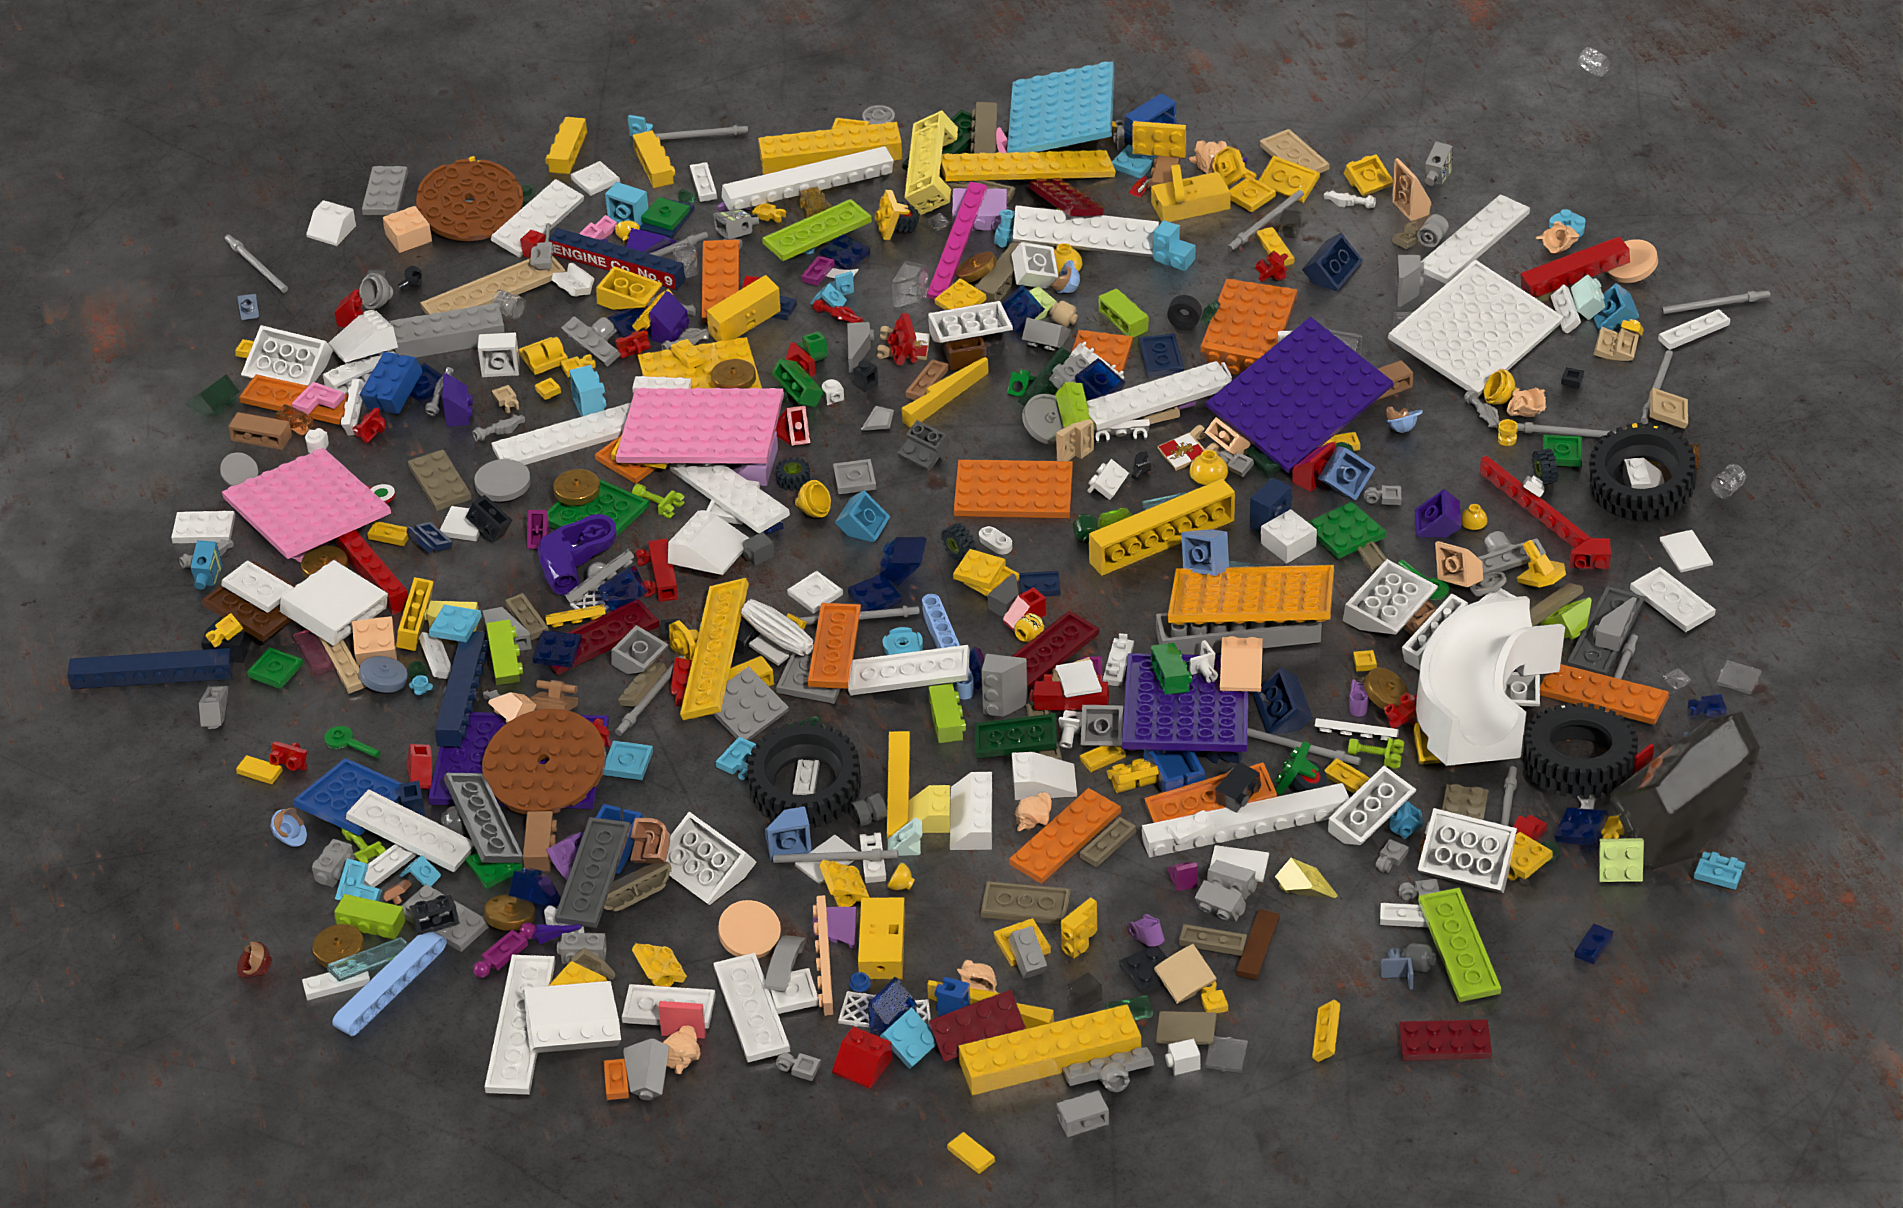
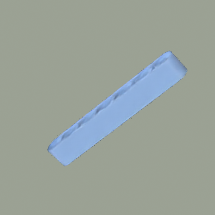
M936 594L925 595L922 599L923 617L936 648L960 646L939 596ZM969 668L968 680L951 682L953 683L954 691H958L959 698L963 700L970 699L974 695L973 676Z
M434 931L418 935L335 1014L333 1026L350 1036H355L444 950L447 943L446 938Z

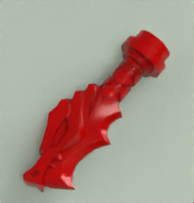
M816 299L813 303L812 308L817 313L823 311L831 314L832 317H837V320H845L850 323L863 322V318L856 316L849 307H830L825 305L824 300Z

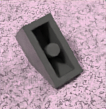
M1011 574L988 594V609L1002 617L1005 616L1019 595L1015 574Z

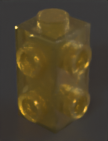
M818 187L801 191L799 203L800 207L805 210L807 218L831 208V204L827 203L824 193H821Z

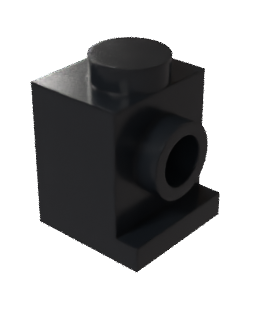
M862 360L858 363L857 367L853 368L854 380L852 384L863 392L878 384L877 366L870 361Z

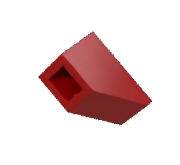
M355 289L341 300L335 310L338 327L346 328L358 316L363 315V300L360 297L359 289Z
M1589 538L1571 550L1570 568L1609 569L1611 558L1610 538Z
M1034 587L1018 595L1003 617V622L1014 632L1015 623L1024 615L1032 613L1040 618L1046 616V597Z
M409 744L406 762L409 782L419 781L421 789H430L432 779L430 745Z

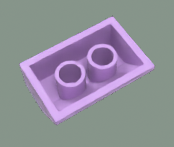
M953 188V224L967 188ZM987 189L972 230L997 229L998 225L1001 224L1000 211L1007 210V189Z
M777 431L774 434L768 463H734L732 470L746 480L756 481L761 486H767L778 451Z

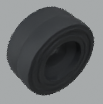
M1179 295L1171 301L1167 317L1173 326L1184 330L1191 329L1198 324L1202 314V307L1194 297ZM1180 310H1187L1189 314L1183 315Z

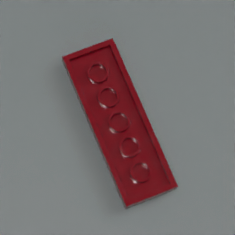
M1037 178L1036 181H1029V188L1069 216H1103L1104 208L1099 206L1097 202H1093L1091 198L1086 197L1084 193L1071 187L1069 183L1064 182L1061 178H1053L1048 181L1043 178Z
M637 599L536 647L537 654L556 675H559L613 649L636 625L649 632L660 626L659 620Z
M1068 611L1013 654L1011 657L1027 658V691L1035 686V681L1044 679V675L1050 674L1056 668V665L1064 663L1098 636L1099 628L1073 612Z

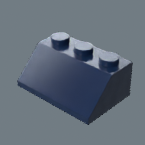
M1339 233L1326 240L1302 271L1313 284L1338 291L1363 259L1344 235Z
M1282 667L1261 684V692L1253 691L1264 725L1269 734L1276 735L1299 731L1313 719L1298 677Z

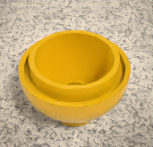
M1061 243L1054 249L1058 276L1068 260L1074 262V268L1078 272L1081 270V255L1071 248V245Z
M1499 369L1489 376L1484 386V398L1487 403L1501 405L1512 399L1513 390L1518 388L1515 387V380L1509 371Z
M1213 450L1203 451L1201 455L1192 461L1190 466L1191 478L1203 485H1208L1220 479L1225 480L1228 475L1226 462Z
M810 480L801 487L795 504L797 509L812 518H822L830 511L831 498L827 488L820 481Z

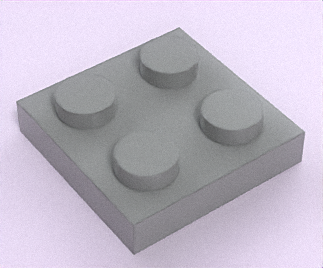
M871 459L833 464L838 494L876 490Z

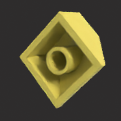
M929 785L909 800L908 823L916 817L922 821V833H950V785Z

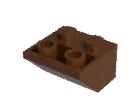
M982 336L953 340L942 344L950 371L965 368L986 357V346Z

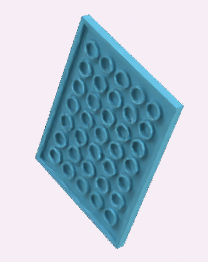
M1113 61L1102 62L1093 66L1086 65L1083 68L1068 69L1059 73L1052 72L1049 75H1038L1030 79H1019L1013 82L1007 153L1038 152L1112 137L1115 70Z

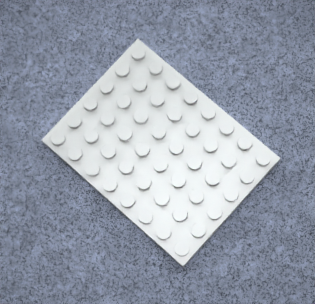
M1474 260L1389 333L1388 339L1465 390L1476 391L1480 396L1484 392L1487 379L1493 372L1499 369L1508 371L1557 328L1564 319V316L1477 260Z

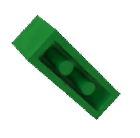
M779 358L771 374L799 404L816 407L824 391L796 361Z
M1175 643L1152 645L1151 664L1165 695L1189 692L1192 675L1190 671H1187L1186 661L1182 660L1181 650L1177 649Z

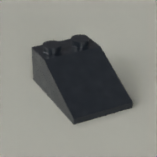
M219 617L206 629L201 642L202 650L230 648L232 661L234 663H243L253 636L241 630L228 641L225 638L222 639L221 644L214 647L211 641L209 642L206 638V634L217 629L215 625L224 619Z

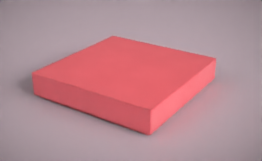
M659 1001L658 1010L662 1036H670L679 1031L682 1026L688 1025L695 1029L697 1038L705 1039L706 1028L703 1004Z

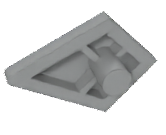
M875 406L861 431L890 429L894 410Z

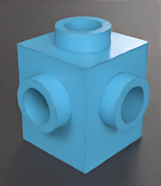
M1408 801L1389 817L1391 831L1404 839L1423 827L1421 810Z

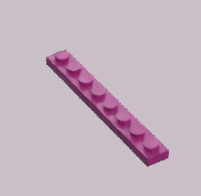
M969 182L927 292V298L935 300L937 296L951 286L987 192V185Z

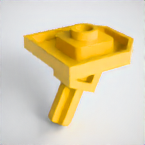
M1226 146L1215 154L1212 167L1214 172L1220 173L1227 187H1230L1242 177L1245 179L1249 176L1254 179L1256 178V173L1245 168V163L1238 149Z
M1528 540L1522 545L1531 561L1528 563L1529 569L1517 577L1518 583L1543 587L1554 584L1566 575L1564 563L1551 561L1546 554L1541 555L1532 540Z
M680 620L669 624L670 647L685 659L693 660L699 632L696 629L688 630Z

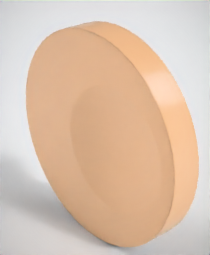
M1644 240L1625 241V244L1630 249V263L1607 271L1611 279L1620 283L1640 281L1648 277L1658 265L1657 251L1651 243Z
M752 900L739 901L730 905L722 913L718 925V936L721 944L736 957L755 953L758 959L768 955L776 947L781 932L780 922L775 912L767 905Z

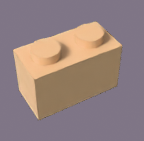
M1215 417L1205 431L1208 436L1233 455L1237 452L1244 454L1251 445L1247 439L1217 417Z

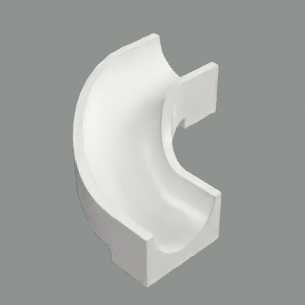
M1526 596L1490 599L1464 606L1452 613L1439 625L1426 645L1420 665L1416 713L1422 730L1429 737L1427 749L1446 766L1521 757L1526 711L1504 693L1505 684L1515 669L1523 676L1559 672L1565 626L1562 624L1532 626L1529 610L1530 599Z

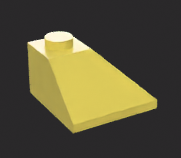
M1290 858L1275 876L1280 882L1279 887L1286 893L1291 892L1302 896L1336 898L1338 896L1317 868Z

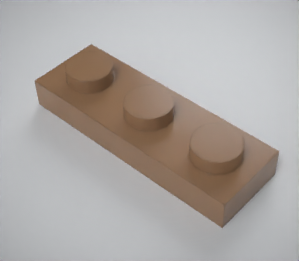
M932 359L905 391L906 397L917 400L926 395L927 387L939 382L949 370L948 364Z

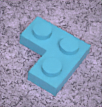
M347 858L336 893V900L341 901L343 895L348 894L379 901L382 890L363 885L369 864Z

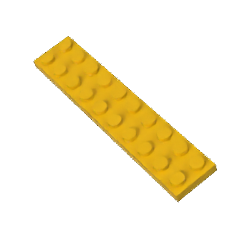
M1107 150L978 154L947 153L942 154L940 165L945 181L1115 177L1116 173Z
M746 578L709 587L680 713L683 720L721 712L742 617L741 612L749 585Z

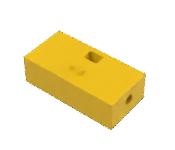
M1219 172L1182 179L1185 203L1176 204L1173 181L1151 186V203L1161 221L1172 222L1230 209V190Z
M765 275L708 309L709 334L716 342L733 340L781 311L779 287Z
M861 898L858 967L859 972L865 973L870 979H903L904 898Z

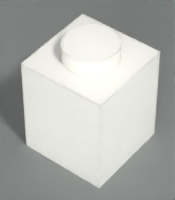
M1194 1039L1168 1044V1054L1165 1055L1167 1066L1172 1067L1174 1075L1200 1070V1053Z

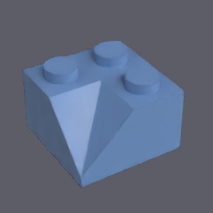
M1337 446L1318 479L1332 489L1356 500L1376 467L1347 448Z
M1208 529L1181 533L1183 568L1192 569V572L1209 573L1213 576L1226 571V568L1229 567L1227 532Z
M805 807L784 810L768 828H765L766 845L770 860H773V855L806 854L811 852L810 827Z

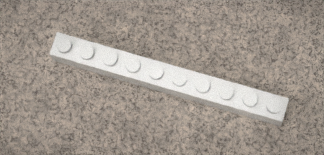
M884 146L723 184L722 199L729 211L740 210L892 173L894 160Z
M1343 783L1250 802L1246 806L1241 807L1237 813L1228 808L1208 811L1206 813L1215 822V829L1180 845L1168 832V826L1189 816L1142 825V841L1149 858L1328 820L1350 798Z

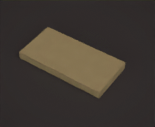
M987 881L981 908V918L1026 921L1033 918L1036 923L1061 925V920L1068 914L1071 889Z

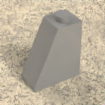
M503 607L483 610L486 632V623L510 619L511 626L516 628L517 637L513 639L514 644L519 645V651L532 649L529 631Z
M652 1038L624 1048L630 1091L638 1095L642 1100H652V1098L662 1095L669 1051L668 1045Z

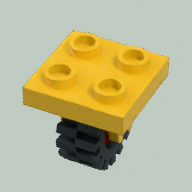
M885 190L884 196L880 199L879 209L875 212L874 216L883 240H890L894 229L912 232V230H915L920 218V213H918L914 206L910 207L908 203L905 205L904 202L899 203L896 201L892 190Z

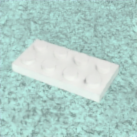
M1661 567L1631 583L1630 590L1637 595L1645 596V601L1685 632L1715 615L1716 609Z
M629 984L622 1022L660 1025L659 1001L703 1004L705 1028L709 1029L716 996L715 990Z

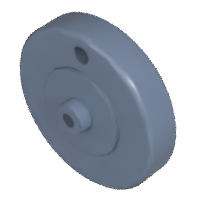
M386 656L367 658L361 663L359 669L361 682L368 688L378 692L398 691L405 686L408 677L407 669L402 663Z

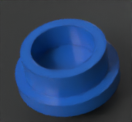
M863 972L854 973L849 980V987L855 992H864L871 985L870 978Z

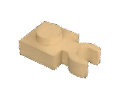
M509 385L492 391V397L500 407L505 406L507 413H510V407H515L519 410L516 394Z

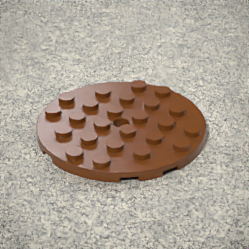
M460 159L455 160L453 164L447 166L443 164L435 168L420 183L416 198L417 209L430 224V229L443 237L459 241H477L491 238L523 206L522 188L517 182L516 177L505 167L480 159V162Z
M541 709L522 714L509 721L497 731L485 750L482 771L496 800L508 806L510 810L526 815L527 812L537 811L558 813L561 812L560 809L569 805L574 806L587 797L586 794L593 787L597 786L604 773L606 751L599 731L583 716L563 709ZM545 757L549 759V761L546 764L538 763L541 760L545 759Z

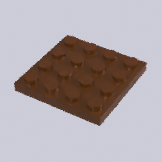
M252 562L256 566L267 571L273 576L279 578L285 583L291 585L292 587H295L294 584L290 583L289 581L285 580L279 575L273 573L272 571L268 570L267 568L263 567L257 562ZM222 585L202 599V606L222 618L231 613L241 624L244 631L262 642L292 620L280 612V604L267 613Z

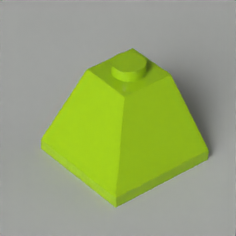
M1588 597L1568 603L1540 623L1542 626L1562 624L1565 626L1564 638L1569 637L1572 640L1580 636V631L1587 627L1592 600Z

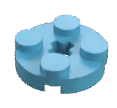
M1568 209L1561 210V213L1553 215L1549 220V228L1553 227L1555 221H1559L1565 226L1573 228L1580 235L1579 237L1584 234L1585 218L1571 213Z
M908 627L892 629L887 637L885 635L883 638V650L886 655L916 652L923 649L921 634L919 632L917 634L912 632V629Z

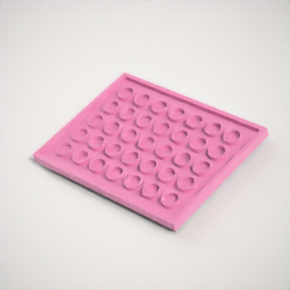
M635 388L617 451L616 461L617 463H768L783 401V389Z
M324 448L316 449L308 455L300 456L294 461L281 464L278 468L265 471L257 477L249 478L241 484L230 486L227 490L222 491L223 498L287 559L391 514L390 507Z

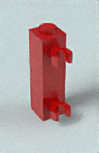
M666 538L648 541L649 551L642 549L636 551L638 566L651 562L655 582H642L644 597H650L657 593L659 602L677 600L678 590L673 564L668 563V540Z
M1045 674L1044 681H1035L1034 690L1030 691V700L1034 702L1035 710H1082V705H1109L1108 682H1101V675H1097L1099 684L1102 687L1101 692L1066 697L1061 682L1053 681V674Z

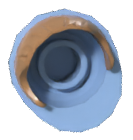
M1068 260L1062 267L1058 278L1050 284L1059 294L1074 292L1079 286L1080 275L1077 269L1074 268L1073 261Z
M1387 407V419L1385 421L1393 431L1404 433L1410 431L1415 426L1417 415L1422 414L1423 411L1415 410L1408 412L1406 408H1403L1400 412H1397L1393 407Z
M287 808L275 812L270 825L274 837L291 847H299L306 841L307 832L303 824L304 822L297 815L295 808Z

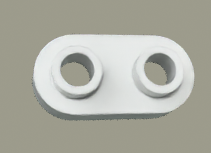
M990 526L984 527L979 531V541L995 553L1007 554L1011 552L1012 540L1010 537Z

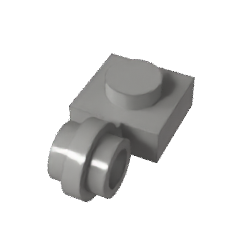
M1117 120L1115 121L1117 127L1114 132V143H1117V150H1124V132L1126 129L1124 128V121Z
M1227 450L1221 451L1218 454L1226 462L1228 470L1241 477H1244L1254 465L1253 459L1239 452L1234 457Z
M1382 485L1381 490L1370 487L1364 492V499L1370 504L1376 503L1378 499H1381V504L1401 505V486Z
M1390 839L1380 852L1376 868L1382 873L1384 871L1388 873L1393 864L1400 865L1408 854L1409 847Z
M1437 879L1415 881V887L1411 883H1403L1398 889L1399 896L1405 901H1409L1416 896L1419 897V895L1440 892Z
M782 1053L776 1060L777 1067L781 1071L786 1072L792 1069V1075L813 1081L820 1066V1059L799 1053L797 1059H794L789 1053Z

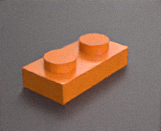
M625 1059L604 1061L607 1100L629 1098Z

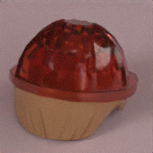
M250 942L251 945L245 946V951L240 956L237 964V973L241 978L262 976L270 969L272 958L269 949L262 942Z

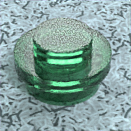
M414 661L410 663L407 672L408 676L414 679L416 676H426L428 670L423 662Z
M1552 841L1541 843V845L1553 851V857L1549 861L1555 860L1560 854L1559 845Z

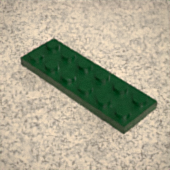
M964 110L958 111L950 119L958 127L957 140L943 146L942 154H960L972 143L971 134L975 132L972 131V120L976 119H972V114ZM909 157L902 163V169L907 171Z

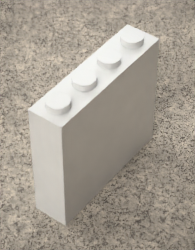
M333 560L316 573L311 574L302 583L297 584L292 590L284 593L280 598V612L334 646L353 632L352 621L372 619L385 610L388 593Z

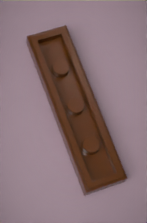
M1259 909L1237 967L1236 976L1258 980L1280 920V913Z

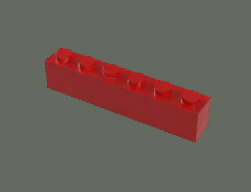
M1620 236L1520 273L1521 287L1534 298L1558 290L1563 285L1569 286L1577 283L1586 275L1593 277L1630 263V249Z
M353 530L337 537V547L347 554L348 563L356 573L388 593L386 608L391 614L394 615L403 611L408 599L407 589L359 533Z

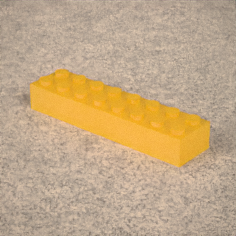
M897 122L758 138L763 175L884 146L893 160H903L902 142Z
M1220 479L1089 533V563L1103 576L1182 543V532L1216 529L1233 522L1235 515V491L1223 479Z
M1128 1004L959 1045V1063L971 1094L976 1095L1063 1073L1062 1068L1074 1063L1080 1064L1091 1061L1094 1058H1104L1115 1053L1132 1051L1135 1048L1141 1047V1034Z

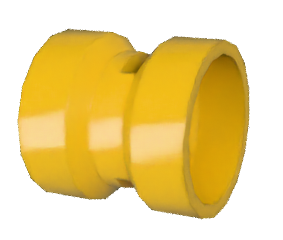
M1505 419L1499 423L1498 442L1501 445L1511 446L1516 443L1518 424L1515 421Z

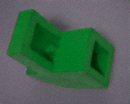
M819 331L802 336V342L797 343L815 362L827 359L828 357L826 338Z

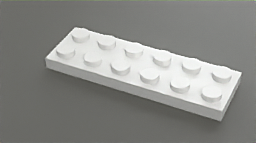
M555 179L491 236V241L521 257L523 252L520 239L528 231L534 230L546 235V224H551L550 230L584 201V195Z
M962 645L855 659L852 663L848 691L850 695L966 681L968 680L969 646Z
M369 789L346 814L347 820L420 856L423 855L426 859L452 872H455L465 861V858L475 849L472 840Z
M751 953L713 963L714 971L747 1062L790 1052V1046L769 989H764L765 978L756 954Z

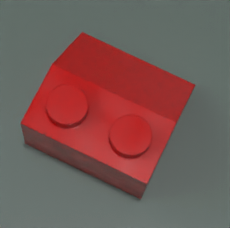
M1330 442L1316 448L1300 463H1297L1292 470L1293 483L1310 492L1322 483L1318 477L1335 451L1336 443Z
M853 1026L841 1042L832 1074L871 1089L892 1060L891 1041Z

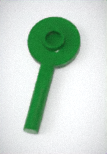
M1403 559L1398 562L1397 565L1438 586L1429 599L1441 600L1448 595L1449 586L1445 581L1438 580V578H1426Z
M346 726L333 727L324 736L325 743L330 748L340 749L350 746L375 758H379L381 755V751L354 740L352 730Z

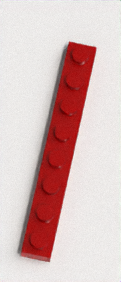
M1487 455L1481 458L1480 473L1483 477L1505 492L1508 497L1515 500L1522 508H1525L1573 548L1591 538L1543 499L1526 489L1519 480Z

